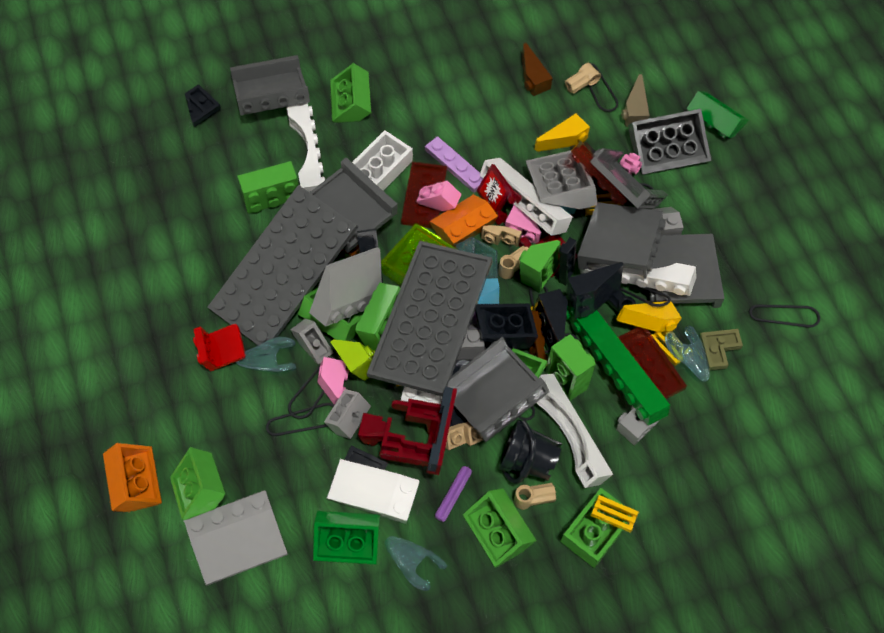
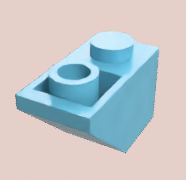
M498 278L486 279L478 304H499Z

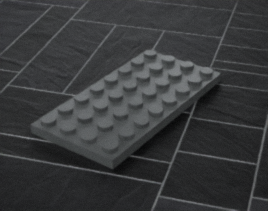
M298 185L208 305V308L230 325L237 324L242 334L265 351H268L301 306L304 296L310 293L321 279L326 265L333 263L358 229V226Z
M419 241L367 371V376L443 397L445 386L448 387L476 305L493 262L492 257Z

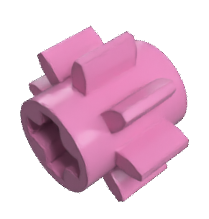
M630 153V155L625 154L620 165L632 175V173H638L642 162L639 161L640 156Z

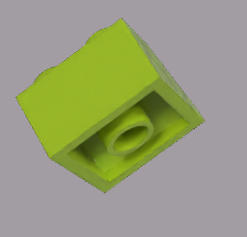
M333 339L331 344L350 372L364 381L369 378L367 371L375 350L373 351L368 345L365 347L360 342Z

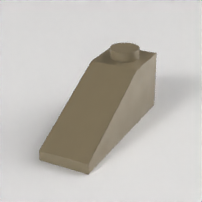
M642 74L638 75L626 102L625 109L622 110V120H625L626 127L632 122L649 119Z

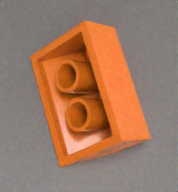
M473 194L457 204L455 209L445 211L429 221V223L446 247L455 249L481 233L483 226L494 225L498 215L487 201Z
M116 443L103 453L112 511L132 512L162 503L151 446Z

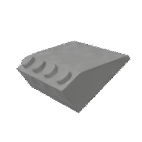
M578 149L526 161L541 203L575 209L590 208L597 205L595 185Z
M377 247L326 265L309 313L324 326H328L363 312L369 304L374 290H376L379 283H382L380 249Z
M265 490L184 520L206 586L288 555Z

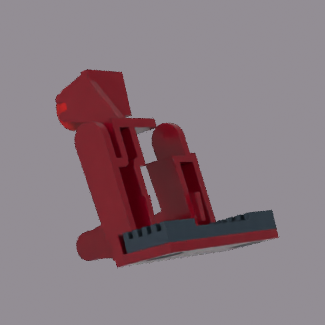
M445 386L441 404L408 399V402L392 401V408L407 412L405 421L427 425V433L429 434L427 444L405 440L406 435L389 433L392 417H388L387 422L382 421L383 417L363 413L358 436L364 444H371L372 446L382 441L380 457L383 459L427 466V473L439 475L457 389Z

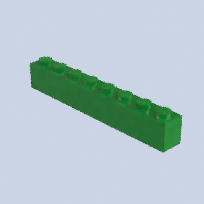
M567 306L566 320H569L572 324L574 332L581 336L584 345L591 349L595 360L600 361L603 365L605 373L612 377L616 388L624 393L628 404L633 405L640 420H644L649 426L668 416L670 410L669 402L600 313L596 310L587 317L575 319Z

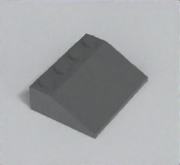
M701 109L635 121L628 125L634 152L640 156L639 161L642 162L640 168L642 175L711 161Z

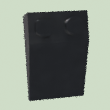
M623 262L568 278L566 298L568 307L575 319L593 314L621 288Z
M561 289L539 294L533 311H538L539 318H541L542 336H544L549 355L551 346L564 339L568 301L566 296L562 294Z
M530 303L476 305L475 313L483 341L493 343L503 337L507 346L511 349H531L538 338Z

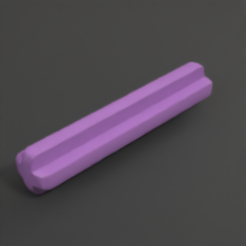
M462 466L435 514L437 520L444 522L471 475L472 470L470 468Z

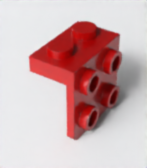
M232 324L212 333H207L201 326L193 329L195 335L193 341L198 349L197 360L200 365L205 366L208 370L213 371L245 358V349L240 328L237 324Z

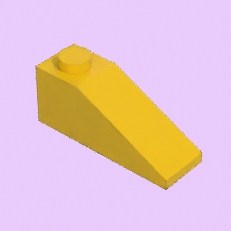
M574 114L538 137L534 150L539 152L570 147L580 142L583 143L589 136L590 126L577 114Z
M663 301V302H653V303H655V304H662V303H665V302H667V301ZM670 301L668 305L661 307L651 306L647 303L624 305L616 319L619 322L656 332H670L677 327L682 317Z

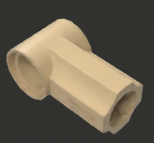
M586 63L580 68L578 73L565 80L567 90L574 94L588 84L590 86L595 85L600 80L601 74L590 63Z
M522 246L512 254L503 256L498 268L499 276L504 279L512 278L514 273L520 269V255L529 248Z
M552 483L536 486L521 485L516 490L513 503L518 509L525 510L533 505L555 502L556 491ZM519 495H526L528 500H522Z

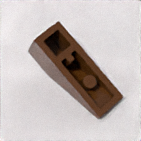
M524 43L522 50L524 85L526 90L530 91L534 97L550 90L553 78L528 44Z

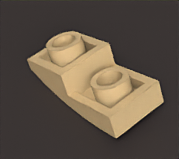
M483 226L481 239L498 245L500 240L508 245L518 247L522 231L504 226Z
M468 422L449 427L445 448L451 450L465 443L471 446L483 441V439Z

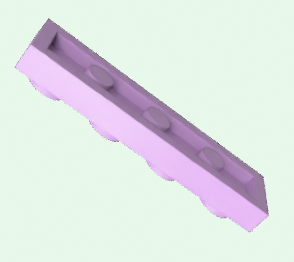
M438 136L425 146V151L473 193L477 191L483 178L473 166Z

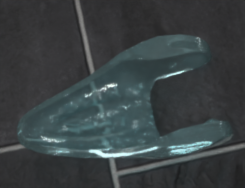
M692 326L685 328V334L691 343L689 345L681 343L673 332H668L665 336V343L671 354L684 363L701 381H707L710 377V370L703 343L696 330Z
M288 337L270 339L257 347L245 351V358L236 361V363L242 367L262 371L284 372L295 370L296 365L293 363L277 365L276 357L280 348L295 346V341Z
M390 536L385 540L386 549L404 576L414 587L420 590L428 591L431 588L429 582L424 581L415 572L417 566L426 556L436 563L440 569L447 567V564L436 553L420 545L395 536Z

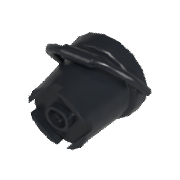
M517 420L505 445L499 469H501L506 479L513 484L522 482L528 475L548 481L551 477L548 474L549 470L555 469L561 452L559 447L562 443L531 429L525 420ZM512 470L520 472V476L514 479L509 472Z

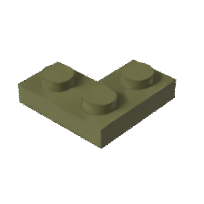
M738 329L702 332L699 335L708 370L727 369L729 364L725 351L738 350L743 346Z

